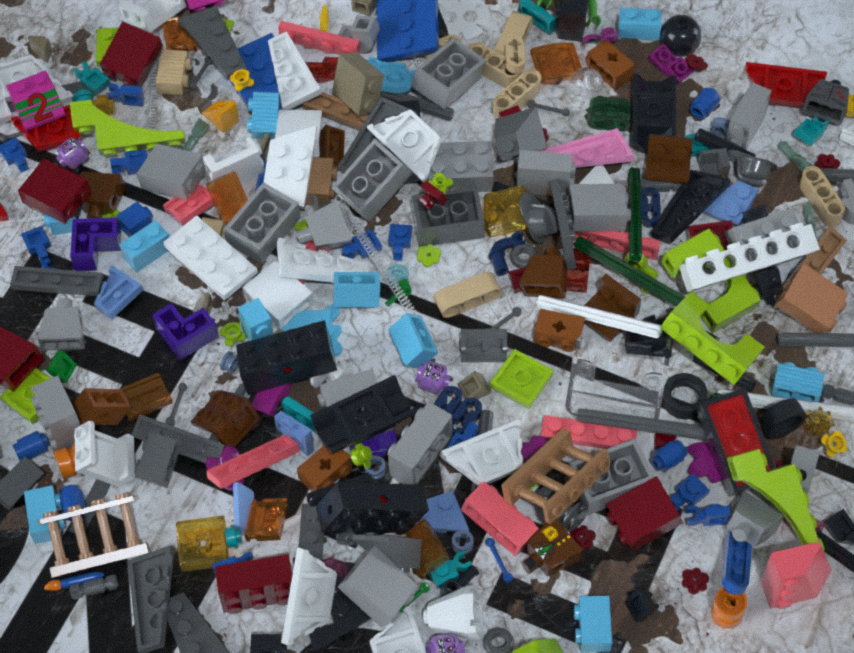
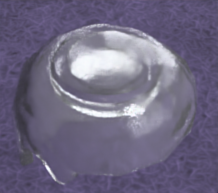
M581 68L573 72L570 77V88L573 94L584 97L585 100L599 96L603 90V77L594 68Z

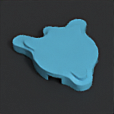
M373 57L367 59L369 63L384 74L381 87L382 92L405 93L413 89L411 85L415 70L412 69L410 72L406 69V64L382 62Z
M333 304L320 311L306 310L299 312L281 328V330L287 331L325 320L332 339L335 356H339L342 353V345L337 341L342 333V328L340 325L332 324L340 315V308L334 307Z

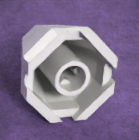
M465 586L429 602L427 609L423 611L424 623L428 624L429 628L433 631L445 634L453 633L457 637L468 640H481V634L484 631L483 606L477 602V599H481L477 586Z

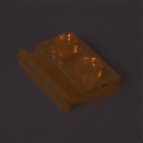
M182 16L172 17L162 24L166 50L198 51L196 41H193L188 32L178 24V18Z
M235 171L205 184L220 220H225L226 224L232 220L248 201Z
M159 372L120 388L123 389L131 405L130 410L126 414L129 421L137 419L139 414L146 415L173 403Z
M286 498L263 499L262 502H257L256 499L252 501L244 534L246 542H250L251 539H256L257 541L281 540L288 508Z
M423 519L405 533L406 536L403 538L422 539L420 569L413 568L419 578H426L425 575L429 572L432 573L450 559L427 520Z

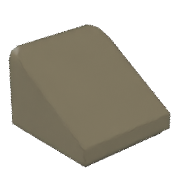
M351 0L352 11L366 16H371L377 7V0Z
M29 35L28 40L31 50L48 63L52 54L49 39Z
M265 133L257 141L262 150L260 157L263 163L268 156L270 145L269 133Z
M207 292L198 299L193 313L204 307L210 315L213 307L210 293Z
M474 371L457 384L465 399L470 397L479 399L492 393L484 376L477 371Z

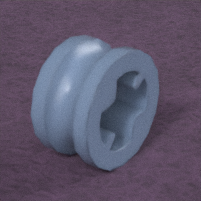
M722 117L714 118L710 132L721 138L727 137L730 121Z
M228 351L221 360L220 369L223 371L227 370L228 374H233L239 366L238 356H233V352Z
M374 455L370 462L371 465L377 464L379 470L374 471L372 467L365 468V473L368 472L373 477V480H377L385 475L386 464L382 457Z
M466 530L455 532L452 537L453 550L456 553L459 551H464L465 554L469 553L473 548L474 542L472 534ZM461 538H465L466 542H469L465 543L464 546H459Z

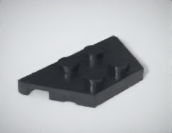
M673 308L667 309V315L656 319L653 314L642 320L662 325ZM663 330L659 338L626 331V353L672 357L673 338Z

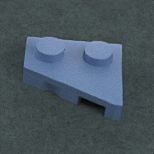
M737 181L729 186L703 214L721 222L732 220L733 227L740 226L744 220L742 212L750 209L758 194V188Z
M113 265L109 268L110 275L108 280L103 282L101 293L97 296L94 303L96 309L111 320L143 291L141 284Z
M282 411L274 416L276 428L283 435L286 434L299 443V449L307 457L315 451L314 438L310 428Z
M453 491L427 499L429 511L414 525L416 531L428 532L433 530L438 533H447V531L457 532L459 530L469 531Z

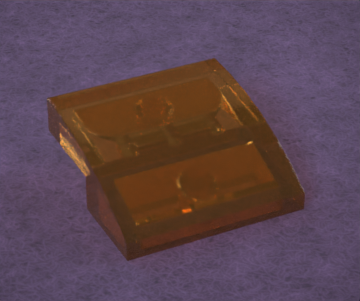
M574 43L546 44L530 50L535 68L541 74V84L559 85L563 79L582 80L584 77Z

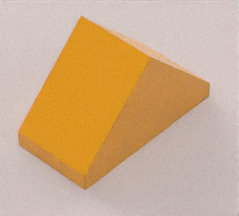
M218 100L202 112L222 133L239 122L235 100Z

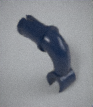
M514 232L511 237L498 240L490 249L488 258L492 261L497 276H504L509 272L505 260V250L526 244V239L523 240V232Z

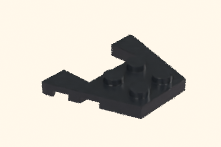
M321 560L326 567L331 568L337 573L331 608L333 624L317 627L309 634L312 653L318 652L328 644L340 639L343 635L372 620L338 588V585L350 572L355 563Z

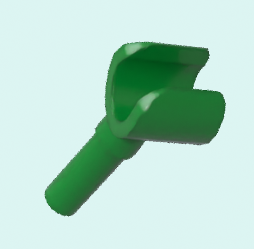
M404 279L398 282L397 288L401 287L399 291H404L397 295V297L403 293H406L403 297L410 296L412 289L408 280ZM393 295L385 302L387 307L398 299L396 295Z

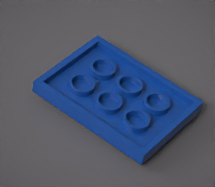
M377 0V21L380 27L377 36L378 60L390 62L439 50L438 0Z
M272 33L237 48L247 70L250 72V78L254 80L252 87L237 91L247 108L249 98H253V92L279 93L268 40L274 38ZM279 94L278 110L283 109V108H282V104H281L280 94Z

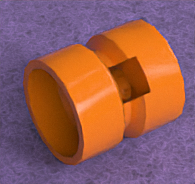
M75 443L72 444L71 449L63 447L53 451L63 479L66 480L76 476Z
M724 587L717 592L711 609V617L719 627L731 629L741 623L747 607L745 593L733 595L728 593Z

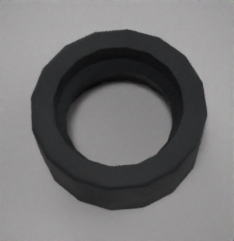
M675 374L664 385L662 402L665 410L670 415L678 419H692L698 416L696 407L701 402L707 401L708 390L705 383L693 374ZM677 387H689L695 390L699 398L694 405L682 406L671 398V392Z
M789 398L767 409L760 417L759 424L769 439H779L796 430L805 421L806 413L795 398Z

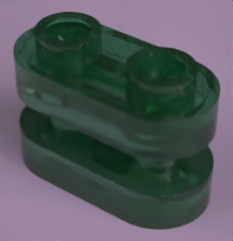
M593 97L589 102L590 113L588 114L587 124L590 128L609 131L618 128L620 132L626 131L630 128L632 103L622 97Z

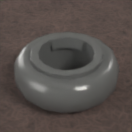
M518 245L512 249L510 259L517 268H525L531 257L535 254L538 255V253L531 245ZM525 253L528 254L530 258L520 259L518 255Z
M493 628L484 636V649L487 653H510L514 646L513 636L504 628ZM500 637L506 641V645L502 648H496L491 642L494 638Z

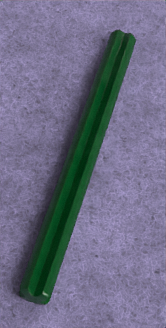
M631 167L628 173V205L631 209L629 259L632 262H640L642 257L641 174L638 167Z
M578 236L576 242H574L573 246L670 304L677 306L685 298L684 295L584 237Z

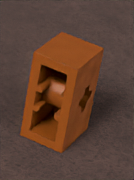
M608 40L601 42L587 53L586 65L613 90L618 89L633 78L635 64L629 57L622 54L616 45H612Z
M540 309L534 331V343L543 347L561 348L567 352H578L584 330L585 317Z
M84 388L72 404L81 425L89 420L93 421L94 425H118L131 408L123 389Z
M323 446L297 468L298 479L311 492L330 486L339 478H344L350 473L352 469L351 456L344 450L331 454Z

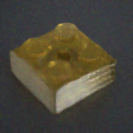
M524 185L484 195L485 232L489 237L528 229L519 205L521 195L528 192Z
M224 516L176 522L179 565L182 572L213 568L212 564L229 558ZM201 541L206 542L205 546H200Z

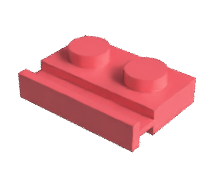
M198 182L195 190L187 200L173 197L163 204L166 212L170 213V216L184 226L195 216L200 215L217 203V199L213 193Z

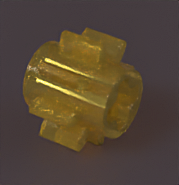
M98 95L97 100H92L93 105L107 115H115L114 99L108 100V95Z
M820 406L818 410H808L810 414L804 421L805 424L809 425L806 428L808 433L810 434L814 431L817 438H820L821 434L826 433L829 435L830 426H835L833 420L830 419L832 417L831 412L827 411L824 413Z

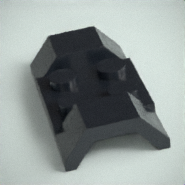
M633 73L632 145L641 153L648 152L650 134L676 136V75H671L663 81H645L639 74Z
M393 375L310 416L325 448L329 453L334 454L351 445L356 446L395 427L396 423L415 415L417 411L415 407L410 406L401 391L396 376Z

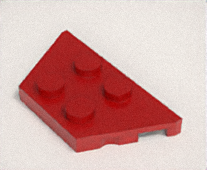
M746 62L745 71L752 83L772 90L768 104L804 108L808 93L819 80H826L827 77L826 71Z
M70 105L62 106L66 116L25 131L18 116L11 117L13 125L38 152L57 148L71 137L76 140L80 138L82 141L84 136L79 134V132L75 133L73 129Z

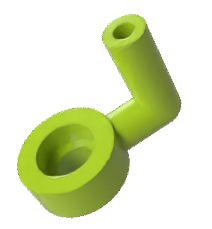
M628 252L624 259L625 262L657 279L658 272L648 265V260L643 253L640 262H632L629 259ZM643 287L641 288L643 293L649 294L650 291Z

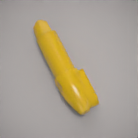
M324 5L322 6L319 19L320 30L328 32L329 12L328 7Z

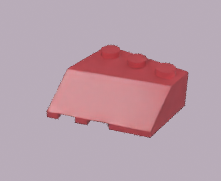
M820 542L776 551L770 554L761 579V585L770 609L776 607L778 609H785L793 603L818 597L832 571Z

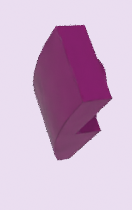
M664 43L647 57L666 77L676 75L677 84H680L694 72L681 56L676 58Z
M293 383L258 392L252 406L256 412L273 417L281 397L286 398Z

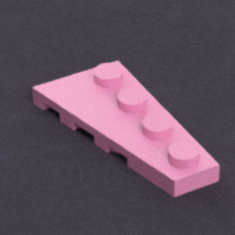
M618 128L542 150V152L572 154V163H576V168L634 161V154Z

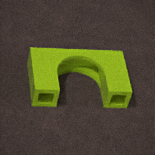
M707 229L667 251L661 263L673 280L682 276L679 266L686 263V258L698 255L700 259L706 257V252L719 248V251L722 252L725 249L722 247L719 237L713 234L710 229ZM725 257V266L731 268V260ZM703 264V267L710 268L709 265ZM745 274L725 280L727 293L709 303V307L701 316V319L712 334L755 310L760 303L759 292L749 284Z
M691 291L668 315L661 325L662 330L735 385L765 347L747 333L737 344L733 345L714 339L705 331L700 322V318L709 307V304Z

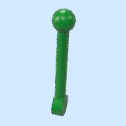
M427 583L419 586V590L414 594V598L407 606L414 602L422 593L429 591L430 587ZM402 606L399 611L403 612V609L407 606Z

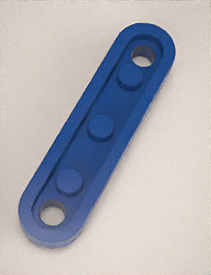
M730 531L726 536L722 585L728 593L740 595L746 591L749 585L752 545L746 541H736Z

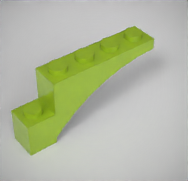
M92 100L70 102L72 124L75 133L79 132V134L85 135L95 130L98 151L100 155L104 154L105 157L115 156L117 152L138 151L139 149L152 151L156 144L177 148L181 147V144L186 143L183 130L161 131L139 128L107 115L95 107Z
M753 449L726 458L733 481L746 483L772 502L790 523L802 545L820 542L824 551L823 542L820 538H817L815 531L817 528L815 517L812 514L810 515L808 509L810 504L806 491H803L800 483L802 481V474L799 468L795 467V464H787L766 471L765 467L768 466L767 459L760 449Z

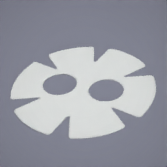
M438 0V4L444 8L440 9L442 17L448 11L454 12L457 15V19L454 22H445L448 34L459 37L461 31L465 40L473 39L484 32L476 24L489 26L491 15L488 6L475 8L482 0H460V2L458 0ZM467 11H474L478 17L475 21L468 22L464 20L463 14Z

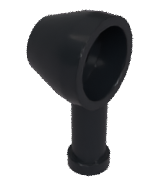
M470 565L468 570L457 581L454 579L447 580L441 586L440 597L465 587L475 576L480 574L478 569ZM451 586H454L456 588L454 591L448 590V588Z

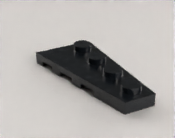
M690 170L689 182H683L652 229V238L672 243L731 185L730 178Z

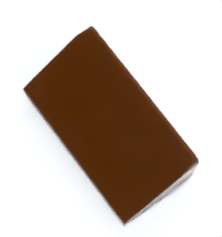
M326 124L320 132V155L318 158H333L334 167H338L344 157V130Z

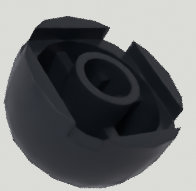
M679 14L672 16L664 22L661 28L660 45L664 43L676 57H685L690 53L693 54L701 44V28L697 21L690 16Z

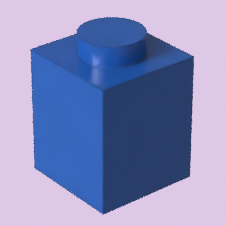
M137 201L116 215V217L118 218L120 229L129 238L152 223L151 218L153 215L148 207H142Z

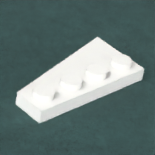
M287 31L268 40L283 110H290L321 95L322 92Z
M278 238L277 240L280 277L333 282L334 272H368V266L365 262L341 255L336 258L329 255L327 251L320 249L318 252L306 249V245L297 243L296 246L288 244L286 239Z

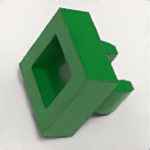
M57 351L45 370L51 376H58L61 383H67L77 364L64 351Z

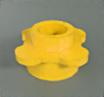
M240 69L231 75L230 81L234 83L236 91H242L254 85V80L250 78L248 70Z
M834 431L832 435H823L821 437V443L824 444L828 457H834L839 452L845 453L847 451L846 440L840 431Z

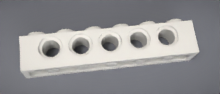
M801 222L789 226L790 231L782 232V229H778L768 233L769 237L764 239L761 238V235L748 239V244L745 245L737 242L728 245V250L722 252L719 251V248L706 252V257L700 259L698 255L686 258V263L679 266L687 292L820 250L812 225L803 226ZM787 238L793 240V248L787 245ZM767 244L773 248L772 255L766 251ZM745 251H749L752 254V261L746 259ZM725 257L731 260V268L725 266ZM703 264L710 266V275L703 271Z

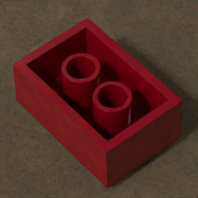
M289 554L215 567L218 595L223 613L237 614L244 609L253 608L260 610L266 608L267 605L288 604L293 575Z

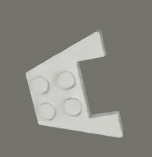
M32 54L0 64V124L11 121L12 113L7 105V102L11 101L6 88L8 84L46 70L61 104L71 102L73 95L69 90L66 91L62 87V83L54 79L49 74V71Z

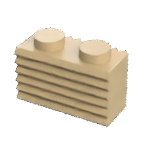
M162 49L156 79L159 94L182 96L184 87L188 88L189 75H187V71L192 69V58L188 57L187 51Z

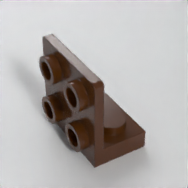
M650 134L645 178L653 181L666 180L673 181L674 183H688L693 138Z
M605 274L600 279L599 291L584 306L635 318L640 312L642 299L608 274ZM587 320L584 322L609 342L622 331V329Z
M220 390L196 413V416L190 422L195 427L214 433L221 444L235 447L261 417L248 399Z

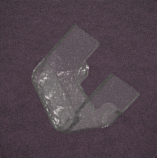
M578 337L574 349L565 403L566 410L574 416H577L579 408L659 419L669 358L665 357L662 374L655 372L647 373L643 376L640 387L595 379L596 369L593 363L588 360L579 359L583 337Z

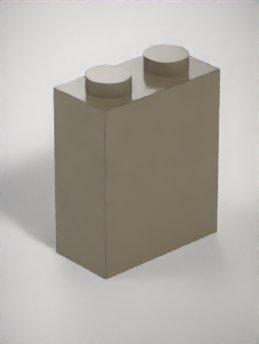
M358 52L341 53L338 57L332 92L357 115L370 114L379 100L384 74Z

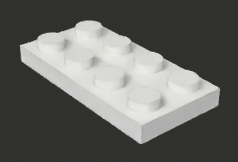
M195 216L163 242L164 247L224 301L258 273L257 268L198 216Z

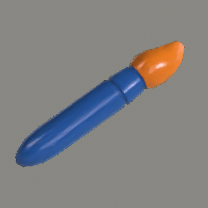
M91 572L62 580H52L45 585L44 589L59 591L62 588H69L71 585H82L83 582L103 578L104 573Z

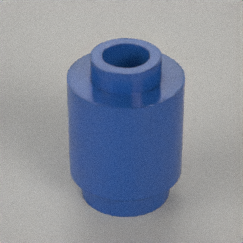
M704 88L692 102L691 113L698 119L708 117L720 103L719 93L713 88Z
M35 431L18 439L17 443L12 444L19 461L25 456L31 460L47 452L46 447L49 446V442L44 433L39 434L38 431Z
M669 441L652 452L651 463L657 471L661 470L665 473L684 461V457L688 453L681 441Z
M68 485L60 490L62 513H67V507L81 504L82 509L86 508L83 492L77 485ZM87 513L81 514L82 519ZM72 517L64 518L72 522Z

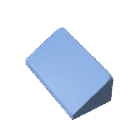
M234 482L235 529L240 528L241 536L254 535L256 533L254 492L248 487Z

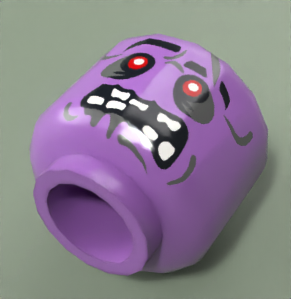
M71 137L57 147L59 156L56 158L64 168L68 166L70 169H76L87 161L89 150L80 138L76 140Z
M426 361L425 364H420L415 381L418 382L420 389L438 394L442 388L448 387L451 376L447 375V367L445 365Z
M448 633L433 636L430 643H427L426 652L465 653V646L463 641H459L455 634Z

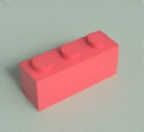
M484 481L469 495L461 508L467 516L515 557L523 550L539 529L531 518L525 517L517 510L515 505L506 503L497 489Z

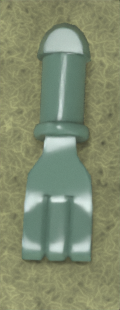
M198 118L192 129V135L188 137L186 144L181 149L191 152L194 145L198 143V138H201L206 133L210 125Z
M786 141L779 142V150L803 173L804 169L810 166L803 157H798V153L794 152Z
M808 201L804 208V220L807 223L806 225H812L816 237V224L813 221L811 202Z

